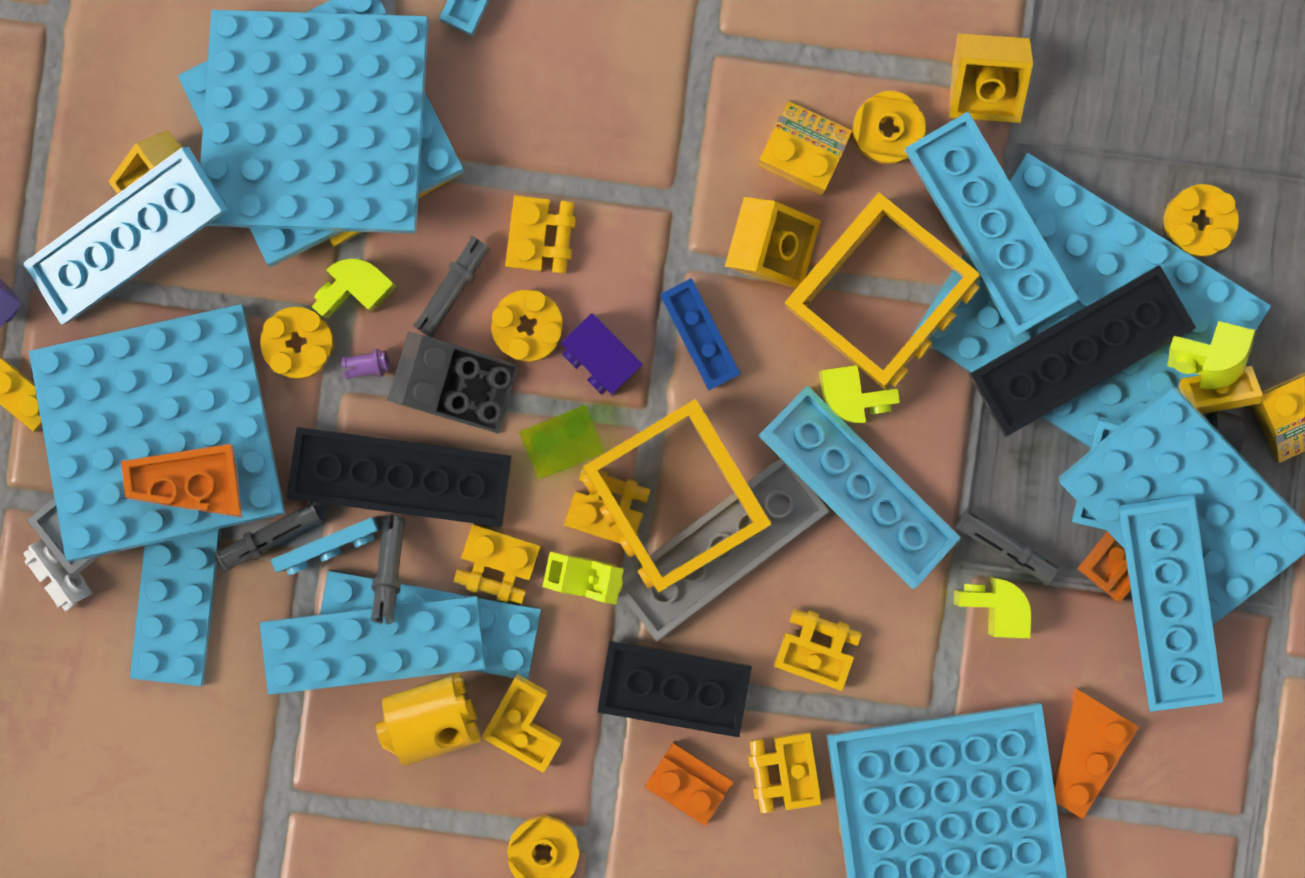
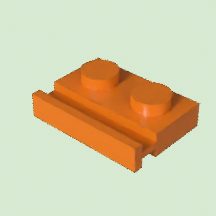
M1107 531L1077 570L1111 596L1113 600L1121 603L1131 590L1125 549Z
M672 742L666 754L662 757L646 782L645 788L706 826L734 782L731 778L683 747Z

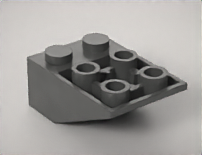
M408 332L387 401L499 434L519 365L422 334Z

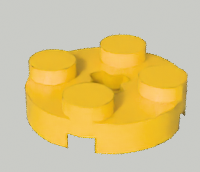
M883 91L867 99L859 107L853 120V138L858 151L871 161L885 165L897 164L909 159L904 149L925 136L926 122L922 111L920 112L918 106L914 104V101L908 95L897 91ZM887 119H893V125L899 127L898 133H892L891 137H885L884 131L879 130V124H885Z
M1208 184L1193 185L1179 192L1168 203L1163 218L1164 231L1167 237L1171 238L1178 248L1193 257L1210 256L1227 248L1236 235L1239 223L1238 211L1235 207L1233 196L1225 193L1218 187ZM1200 211L1204 212L1210 220L1209 225H1205L1203 231L1198 230V224L1192 222V217L1198 216Z
M519 290L504 297L493 311L491 331L495 343L503 353L515 360L534 362L547 357L557 347L562 336L563 318L559 308L551 298L536 290ZM524 316H527L529 320L534 318L537 320V325L533 327L534 334L530 336L525 331L519 333L517 329L521 325L520 319Z
M288 307L276 312L265 321L260 338V347L264 360L274 372L288 378L304 379L318 374L324 368L323 366L328 362V359L331 358L334 351V336L329 324L318 313L304 307ZM298 333L300 338H306L307 344L301 346V352L296 353L294 348L288 347V341L292 340V335Z
M546 814L529 818L522 822L513 832L507 851L509 868L515 878H571L576 870L580 853L578 840L573 830L562 820ZM538 844L546 846L548 844L552 848L550 851L552 859L547 861L545 858H542L538 861L534 857L537 853L535 846Z

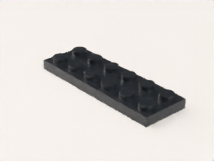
M1158 265L969 373V376L1004 437H1007L1171 343L1174 336L1181 337L1194 330L1196 326L1162 267Z
M296 427L287 499L503 527L512 456Z

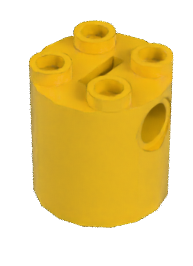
M461 673L382 698L384 719L375 723L377 736L383 750H387L397 756L404 767L481 742L480 733L474 721L478 719L472 699L466 700L463 695L467 691Z

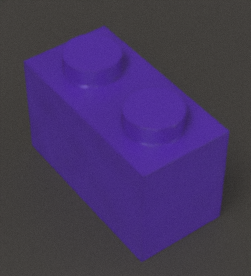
M593 313L561 342L566 348L562 355L576 370L582 365L591 374L587 381L601 395L608 391L613 396L643 367V364Z

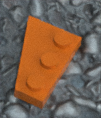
M232 444L121 461L125 498L129 500L243 518L235 450Z
M1074 688L1072 709L1069 720L1067 719L1066 735L1061 755L1058 758L1053 785L1056 803L1083 819L1139 727Z

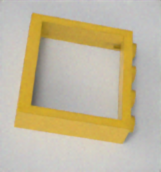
M878 192L784 303L789 311L854 365H858L860 370L886 390L891 384L896 387L907 376L909 370L906 366L914 357L920 360L933 345V342L929 340L938 329L944 332L957 316L953 312L962 301L968 304L974 298L976 292L981 288L977 285L980 281V273ZM886 215L963 278L887 367L882 370L808 309L807 306Z
M696 399L583 466L586 474L581 476L582 481L591 495L599 493L605 503L604 506L600 507L603 516L610 527L617 523L624 535L618 539L629 558L634 555L637 556L643 566L637 572L646 587L650 589L655 586L658 593L771 525V522ZM689 417L752 523L666 575L661 576L598 470L684 418Z

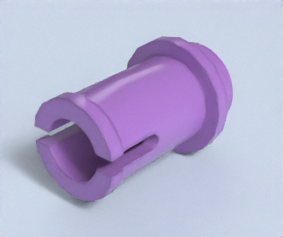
M374 349L373 353L342 358V368H348L347 371L343 372L346 380L377 374L378 377H383L384 373L390 371L388 354L386 351L380 352L379 349Z

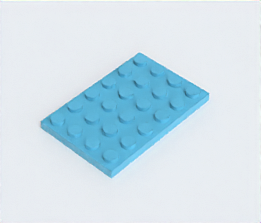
M1172 383L1058 477L1059 483L1123 548L1124 542L1118 509L1119 505L1194 495L1213 625L1305 554V521Z

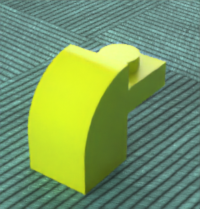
M345 259L334 263L326 270L336 281L333 284L327 282L318 290L314 296L317 301L312 307L322 317L328 319L352 294L369 311L374 312L397 286L374 265L360 259Z
M1218 321L1211 345L1174 336L1169 350L1167 366L1175 368L1181 373L1201 375L1199 388L1219 389L1234 383L1243 374L1252 349L1255 330Z
M858 365L821 370L819 372L824 402L835 415L845 422L855 424L866 423L865 408H869L870 415L892 412L891 405L900 403L898 388L862 394Z
M550 552L543 587L560 593L584 596L603 603L616 605L618 594L622 589L624 569L602 561Z
M990 577V591H986V585L964 584V590H954V605L989 608V635L993 637L1030 639L1031 608L1027 597L1016 585L1003 579Z

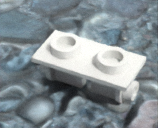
M43 540L29 545V549L23 553L26 557L25 564L29 566L40 582L48 576L52 580L45 587V590L58 608L62 607L67 612L75 607L78 601L93 594L80 573L75 577L71 576Z

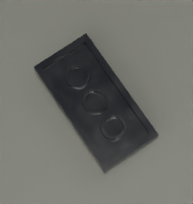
M610 640L597 713L739 738L752 666Z

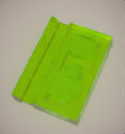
M586 404L519 431L538 480L605 453Z

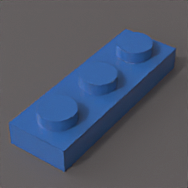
M692 278L659 294L708 391L739 376L741 373Z

